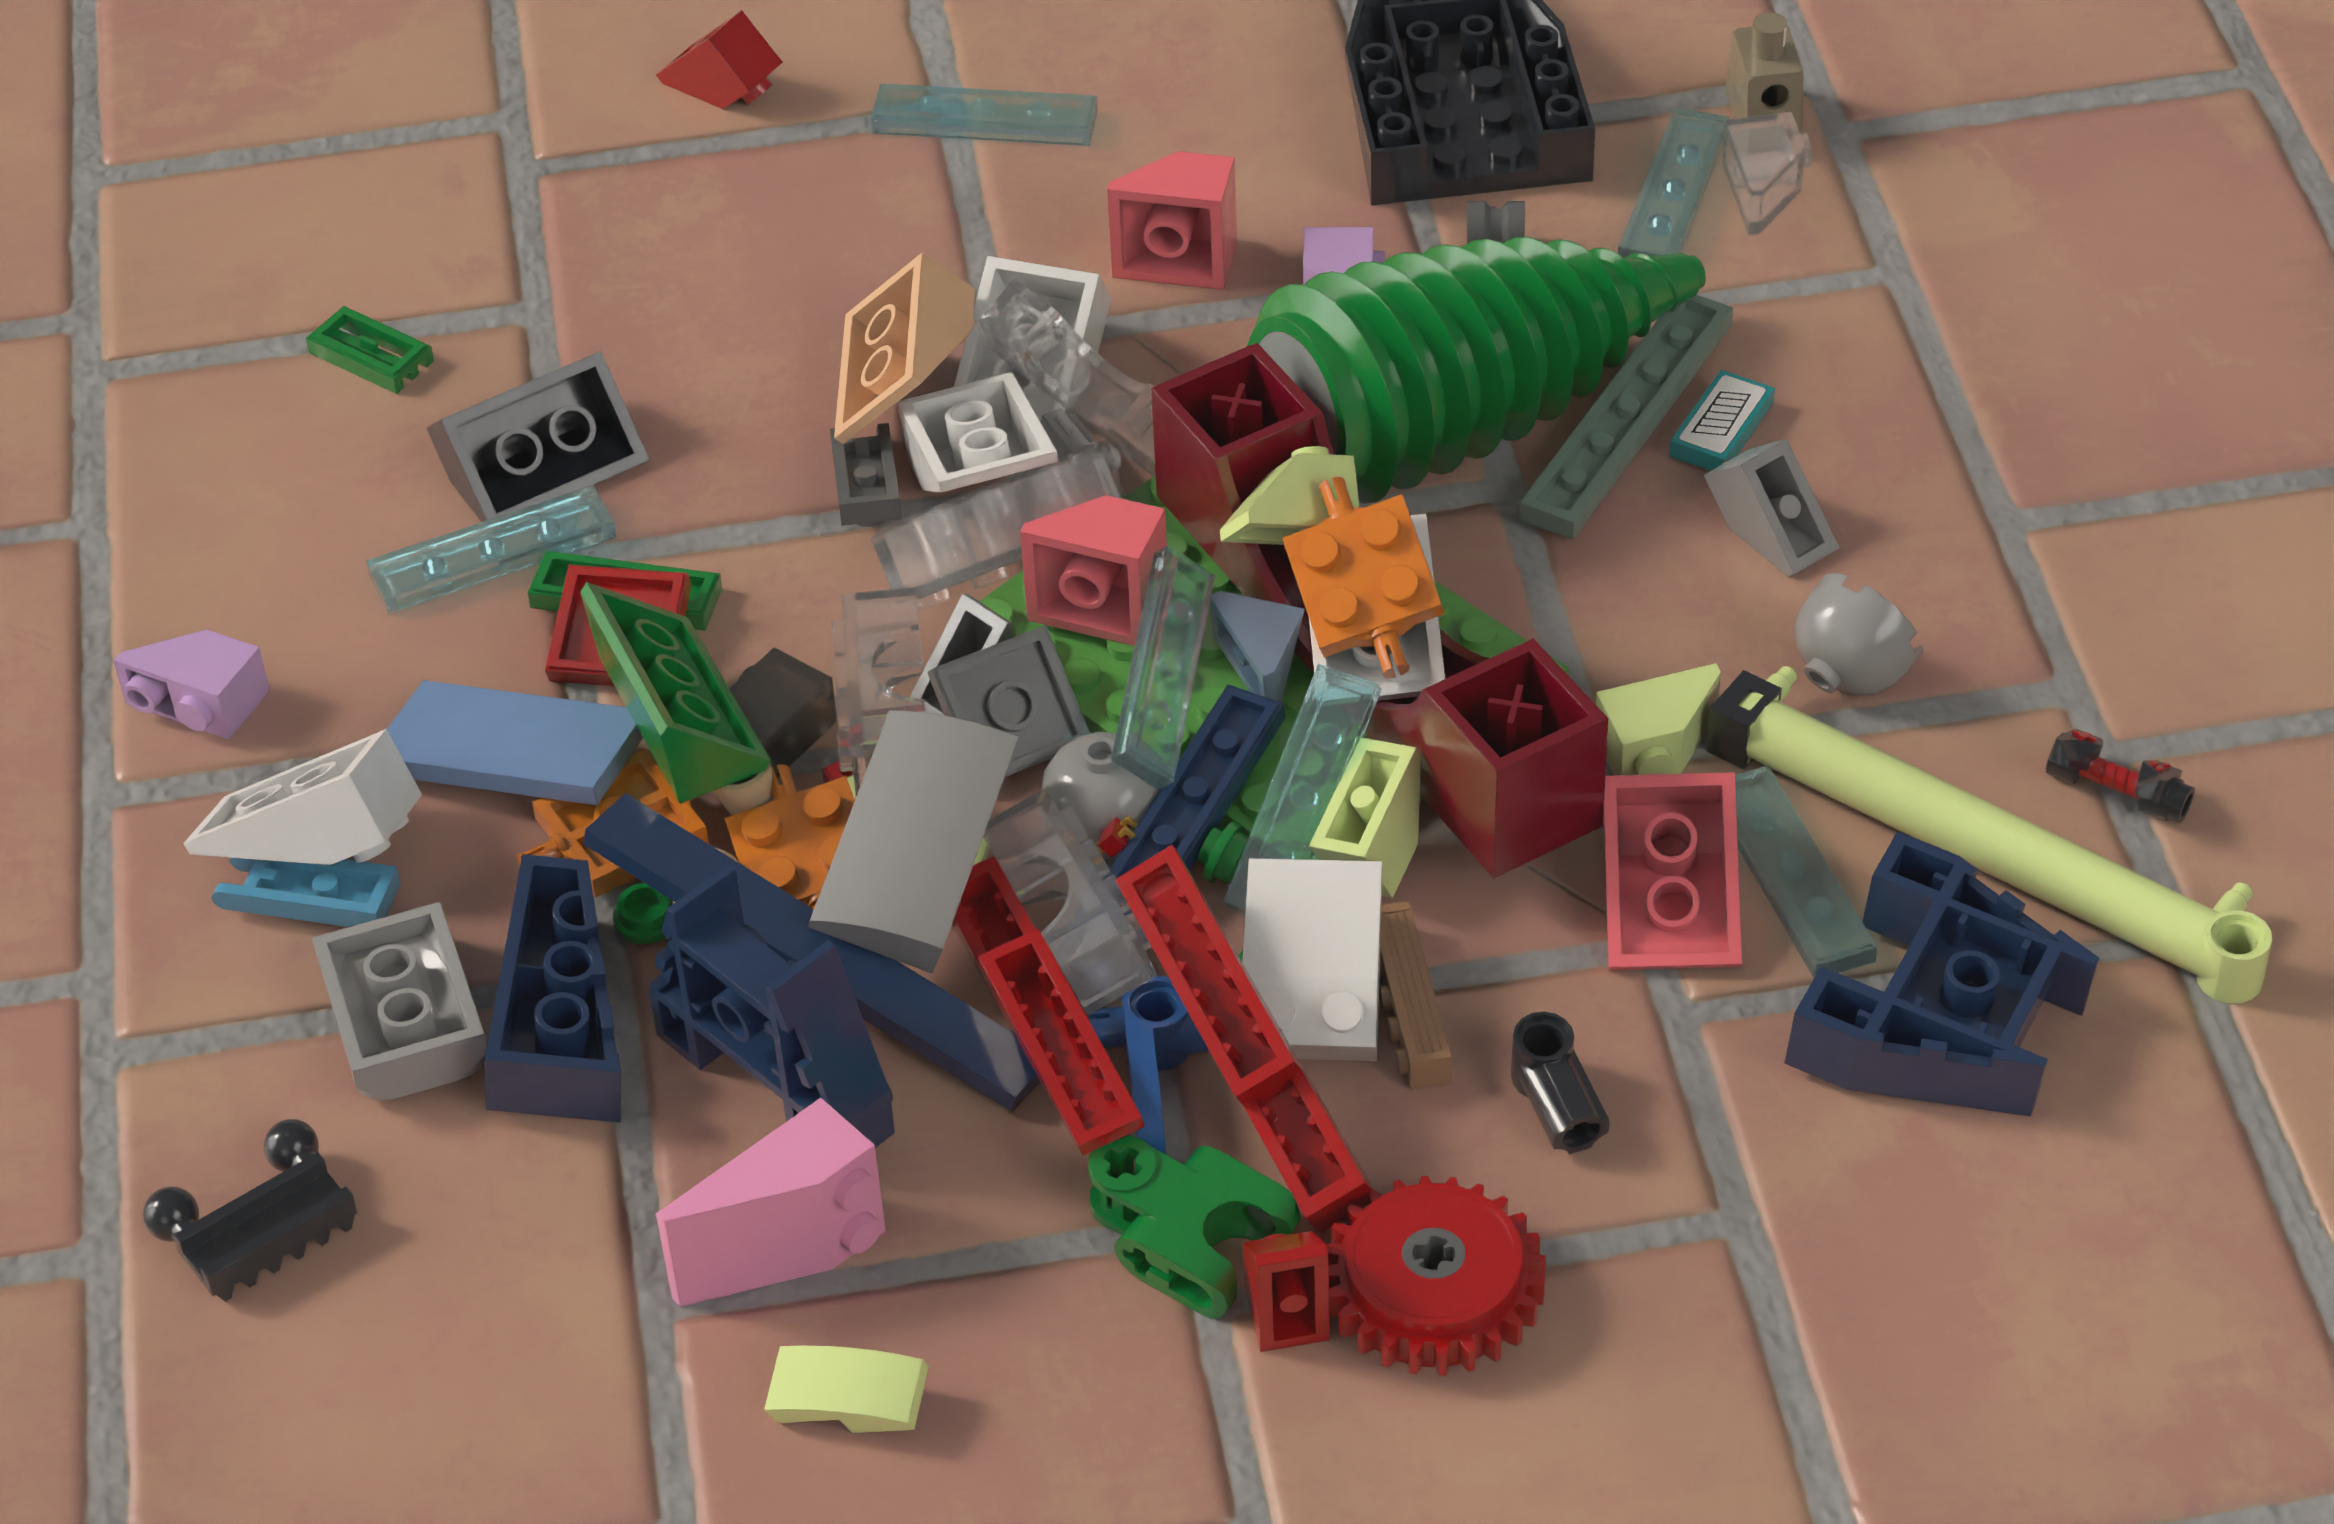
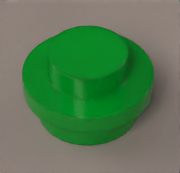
M1231 821L1224 831L1217 827L1211 830L1197 858L1198 862L1205 865L1202 875L1204 880L1213 883L1218 879L1228 885L1234 881L1253 843L1252 838L1241 833V825Z
M646 883L630 886L621 893L613 910V922L616 932L624 940L635 944H651L665 939L666 936L662 933L666 909L672 905L673 900Z

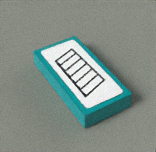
M1720 370L1670 440L1669 457L1709 471L1736 457L1774 404L1775 388Z

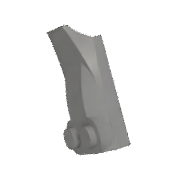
M440 902L312 937L314 949L351 1068L354 1084L360 1094L374 1100H392L464 1079L474 1074L482 1066L487 1049L485 1034Z

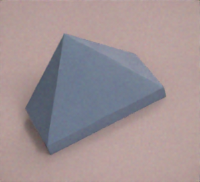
M1224 591L1209 595L1214 639L1248 691L1282 703L1304 608Z

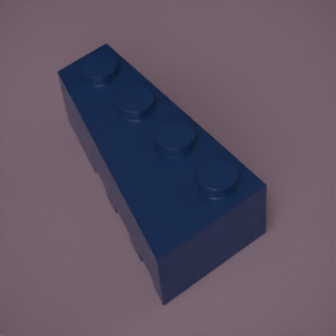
M522 854L485 1054L486 1110L621 1123V1067L619 1054L616 1051L613 1016L607 994L606 972L599 943L598 922L588 860Z

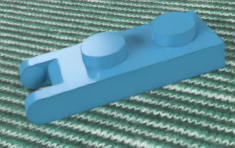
M230 858V864L239 871L249 872L243 885L219 883L212 895V901L218 907L226 910L351 927L387 917L401 882L397 866L369 862L357 863L354 860L344 859L332 865Z

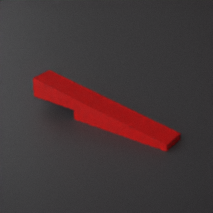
M1173 845L1167 847L1115 879L1231 1091L1246 1110L1305 1219L1321 1234L1331 1228L1334 1223H1339L1347 1218V1207L1350 1204L1362 1208L1367 1206L1368 1192L1374 1188Z
M992 856L973 865L952 925L1081 1155L1084 1156L1145 1127L1140 1112L1039 929L1034 928L995 856Z

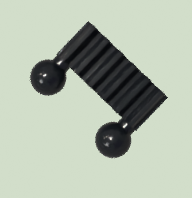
M286 1119L271 1127L264 1140V1153L268 1162L282 1173L199 1219V1206L191 1193L180 1187H164L155 1191L146 1201L143 1219L146 1228L154 1237L167 1242L175 1241L180 1255L212 1296L217 1295L226 1302L232 1298L234 1284L241 1281L249 1288L254 1286L257 1281L258 1271L264 1267L275 1274L280 1271L283 1256L290 1253L297 1260L304 1257L307 1242L312 1239L321 1246L327 1244L331 1228L338 1226L345 1232L351 1230L354 1216L358 1212L350 1190L347 1187L341 1189L328 1173L325 1160L318 1152L319 1140L314 1129L304 1121Z

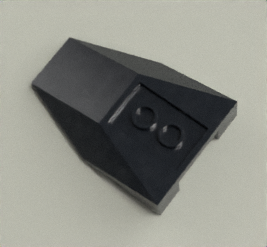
M1543 0L1357 1L1345 45V60L1371 206L1593 181L1595 126L1565 26Z

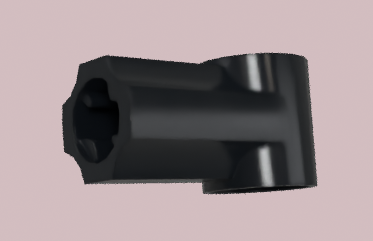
M1545 1011L1534 1012L1521 1018L1515 1025L1512 1042L1511 1078L1514 1087L1520 1094L1529 1098L1553 1149L1565 1150L1570 1155L1591 1148L1600 1137L1608 1133L1610 1123L1574 1051L1572 1026L1566 1019L1556 1013Z

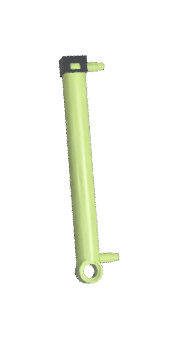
M1789 666L1781 667L1776 674H1772L1767 680L1743 670L1711 705L1709 710L1707 752L1743 770L1755 760L1911 837L1959 855L1977 869L2196 975L2197 983L2202 991L2214 1000L2240 1004L2252 1000L2260 993L2265 979L2273 940L2271 929L2266 922L2257 915L2245 911L2248 907L2247 903L2253 896V891L2248 884L2236 883L2230 891L2224 893L2213 909L1781 703L1791 691V686L1797 681L1796 671Z

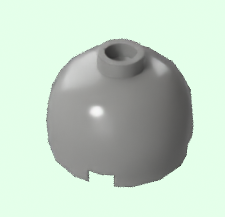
M1828 573L1809 594L1797 613L1794 635L1798 653L1806 664L1804 667L1806 677L1815 686L1827 693H1833L1837 689L1849 695H1875L1889 689L1905 675L1923 653L1922 645L1913 648L1910 644L1912 638L1917 634L1915 628L1895 605L1873 588L1865 584L1856 593L1847 587L1841 586L1849 576L1841 573Z
M1094 732L1078 736L1063 745L1044 770L1040 799L1043 824L1045 828L1048 826L1055 833V841L1066 851L1080 855L1099 840L1101 830L1108 826L1115 817L1122 821L1126 816L1130 815L1139 824L1166 782L1157 758L1135 738L1117 732ZM1131 826L1130 829L1134 832V830L1136 829V827L1133 828V827ZM1103 852V853H1102L1099 857H1097V858H1100V859H1114V858H1117V857H1118V855L1120 854V852H1118V853H1117L1114 857H1112V858H1111L1109 855H1107L1105 852Z

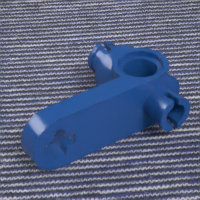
M1151 976L1136 981L1125 993H1121V1007L1089 1008V1019L1104 1049L1126 1047L1131 1098L1140 1112L1145 1127L1135 1131V1136L1166 1154L1158 1071L1172 1069L1180 1065L1190 1054L1208 1053V1047L1169 977Z

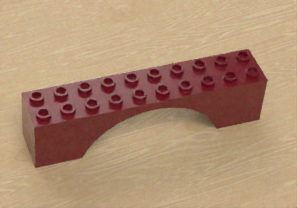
M1256 342L1151 387L1156 496L1244 596L1304 608L1294 653L1314 674L1309 616L1285 546L1280 544L1221 542L1220 538L1222 526L1269 472L1291 458L1293 451L1304 447L1321 446L1328 448L1330 455H1335L1323 412ZM1440 629L1445 672L1444 680L1423 689L1417 697L1341 705L1370 739L1416 747L1421 754L1420 796L1493 879L1603 827L1608 717L1534 638L1488 658L1468 650Z

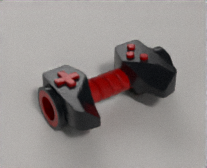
M2073 729L2066 733L2062 732L2056 737L2046 764L2047 774L2072 784L2077 783L2080 777H2083L2138 799L2139 811L2164 821L2170 819L2181 823L2184 820L2193 801L2195 787L2185 784L2184 780L2180 779L2182 770L2166 762L2146 760L2142 762L2139 772L2130 771L2129 768L2121 765L2118 766L2114 762L2106 761V759L2099 757L2103 747V739L2079 729Z

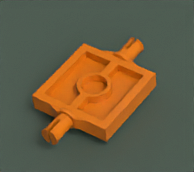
M1333 477L1332 481L1338 496L1337 501L1328 480L1323 481L1319 485V491L1324 499L1329 517L1318 525L1282 537L1323 657L1325 658L1353 647L1374 646L1382 668L1383 677L1396 678L1389 657L1390 654L1393 655L1400 675L1405 674L1410 669L1398 637L1405 634L1414 625L1444 615L1445 612L1403 494L1367 507L1353 508L1345 485V479L1343 477Z
M643 749L631 755L598 805L547 798L533 801L535 819L549 836L550 840L523 853H518L516 856L519 866L522 854L588 860L593 895L597 898L636 879L630 873L584 845L585 829L625 793L708 844L707 828L691 808V800L679 804L661 769L647 751Z
M779 764L777 768L783 784L779 785L772 766L773 782L771 796L773 800L724 819L738 862L814 909L855 799L847 776L797 792L791 769L787 765Z

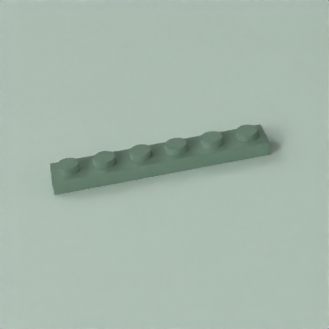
M1696 295L1676 306L1674 312H1667L1658 318L1648 334L1636 347L1522 498L1519 505V520L1574 540L1732 326L1733 307Z

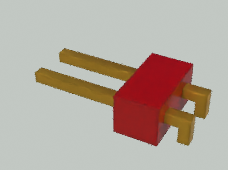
M1130 815L1126 816L1122 821L1115 817L1109 825L1101 830L1099 840L1075 859L1078 865L1072 872L1077 875L1103 852L1111 858L1126 847L1128 837L1130 839L1135 837V833L1130 827L1135 828L1138 822Z

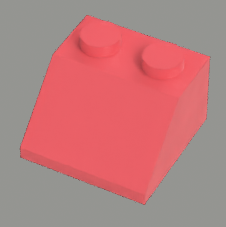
M1177 151L1109 182L1107 195L1112 278L1225 289L1237 248L1235 157Z
M1105 495L1024 523L1020 531L1027 621L1144 648L1169 600L1165 508Z

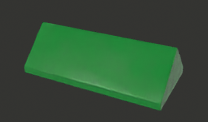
M586 582L580 593L599 658L679 804L765 771L771 759L689 618Z

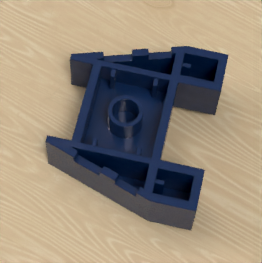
M1897 831L1872 875L1861 927L1906 944L1909 948L1884 992L1821 966L1794 1013L1784 1064L1847 1090L2031 1117L2048 1059L2020 1048V1045L2043 1001L2081 1016L2083 1015L2100 958L2062 930H2059L2054 935L2023 913L2025 903L2007 890L2000 895L1976 878L1978 869L1959 855Z
M731 864L723 867L666 909L662 933L669 941L668 945L657 953L655 966L662 973L651 981L649 989L656 1035L699 1070H702L725 1053L783 1100L786 1122L819 1098H822L875 1145V1148L895 1133L891 1104L893 1094L885 1079L837 948L832 942L826 941L799 962L794 960L787 962L767 946L757 930L750 925L744 924L736 868Z

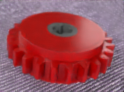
M1421 1176L1419 1184L1406 1186L1401 1180L1393 1181V1191L1384 1195L1374 1189L1369 1191L1368 1206L1365 1209L1350 1204L1347 1207V1224L1334 1223L1331 1227L1332 1244H1326L1329 1265V1317H1339V1334L1342 1337L1352 1336L1357 1333L1359 1353L1364 1355L1373 1349L1381 1352L1382 1366L1389 1368L1397 1360L1408 1364L1409 1373L1415 1375L1418 1374L1422 1367H1435L1439 1376H1446L1449 1366L1462 1364L1468 1372L1474 1371L1475 1359L1486 1355L1494 1362L1501 1359V1342L1505 1341L1508 1344L1518 1346L1522 1343V1326L1534 1327L1537 1322V1305L1544 1304L1546 1257L1540 1254V1236L1538 1232L1527 1233V1216L1524 1212L1508 1216V1198L1502 1195L1492 1201L1485 1197L1484 1185L1478 1183L1473 1188L1467 1189L1458 1186V1181L1455 1177H1449L1444 1184L1432 1183L1429 1176Z

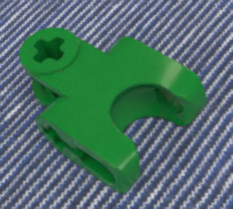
M1126 1135L1092 1151L1089 1155L1088 1174L1093 1184L1090 1190V1210L1094 1219L1103 1227L1121 1234L1114 1246L1116 1256L1121 1264L1140 1281L1210 1319L1221 1318L1237 1299V1278L1233 1264L1212 1247L1230 1238H1245L1254 1241L1274 1234L1291 1235L1301 1220L1297 1202L1288 1189L1224 1152L1210 1146L1196 1148L1182 1164L1151 1147L1143 1139Z

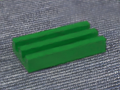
M346 306L341 307L306 337L310 354L395 394H398L404 388L403 378L412 381L419 375V364L427 368L434 362L430 345ZM339 328H342V329H344V330H347V331H349V332H351V333H353V334H355V335H357V336H359V337L357 338V337H355V336H353V335H350V334H348V333H346V332L340 330ZM378 345L381 346V347H383V348H385V349H388V350H390V351H392V352H394V353H396V354H398V355H400V356H403V357L400 358V357H398V356H396V355H393V354H391V353H389V352H387V351H385V350H383V349H381V348H378Z

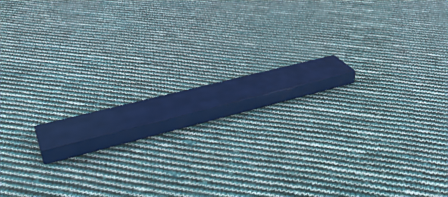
M627 793L620 797L585 829L584 845L674 902H677L723 867L731 864L736 868L744 924L750 925L757 930L771 950L787 962L789 960L799 962L826 941L832 942L837 948L861 1015L865 1021L1009 1111L1013 1112L1041 1082L1012 1031L897 960L807 927L814 911L813 908Z

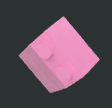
M819 1098L656 1213L671 1296L680 1307L833 1270L853 1254H860L869 1249L877 1238L886 1231L875 1145L822 1098Z

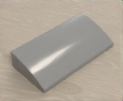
M889 710L807 927L933 973L947 940L1019 737L992 727L954 717L914 711Z

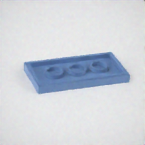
M426 680L422 681L387 728L414 780L590 805L599 804L643 739L627 707Z

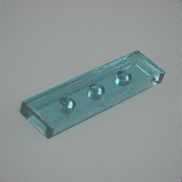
M880 84L871 115L872 134L1090 146L1098 112L1097 96Z
M1674 107L1619 243L1618 254L1626 258L1634 253H1643L1649 256L1681 253L1728 133L1729 116Z
M593 485L366 560L369 576L389 614L539 564L545 551L569 554L616 538L617 535L615 523Z
M1170 545L1154 553L1111 756L1112 761L1158 790L1174 783L1215 575Z
M1321 664L1317 665L1223 901L1228 908L1243 913L1246 912L1249 858L1315 860L1316 856L1309 847V844L1360 738L1364 736L1382 690L1378 683Z
M1769 765L1736 774L1738 849L1813 978L1821 966L1840 973L1875 963L1876 944Z

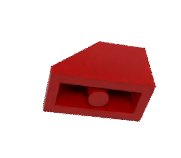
M741 10L690 45L657 73L656 76L664 85L724 109L739 98H742L747 105L757 99L773 85L767 76L783 62Z
M1313 1231L1291 1235L1274 1234L1260 1240L1243 1242L1244 1284L1260 1352L1330 1341L1329 1265L1326 1244Z

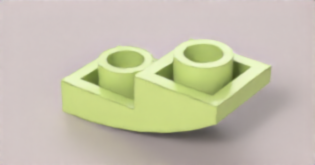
M780 1346L764 1410L777 1423L840 1420L852 1433L914 1430L929 1365L920 1358L877 1350L837 1346Z

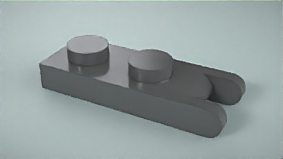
M889 423L877 424L876 436L851 438L844 444L834 439L835 428L830 429L841 526L857 524L863 527H873L881 525L886 521L902 519Z

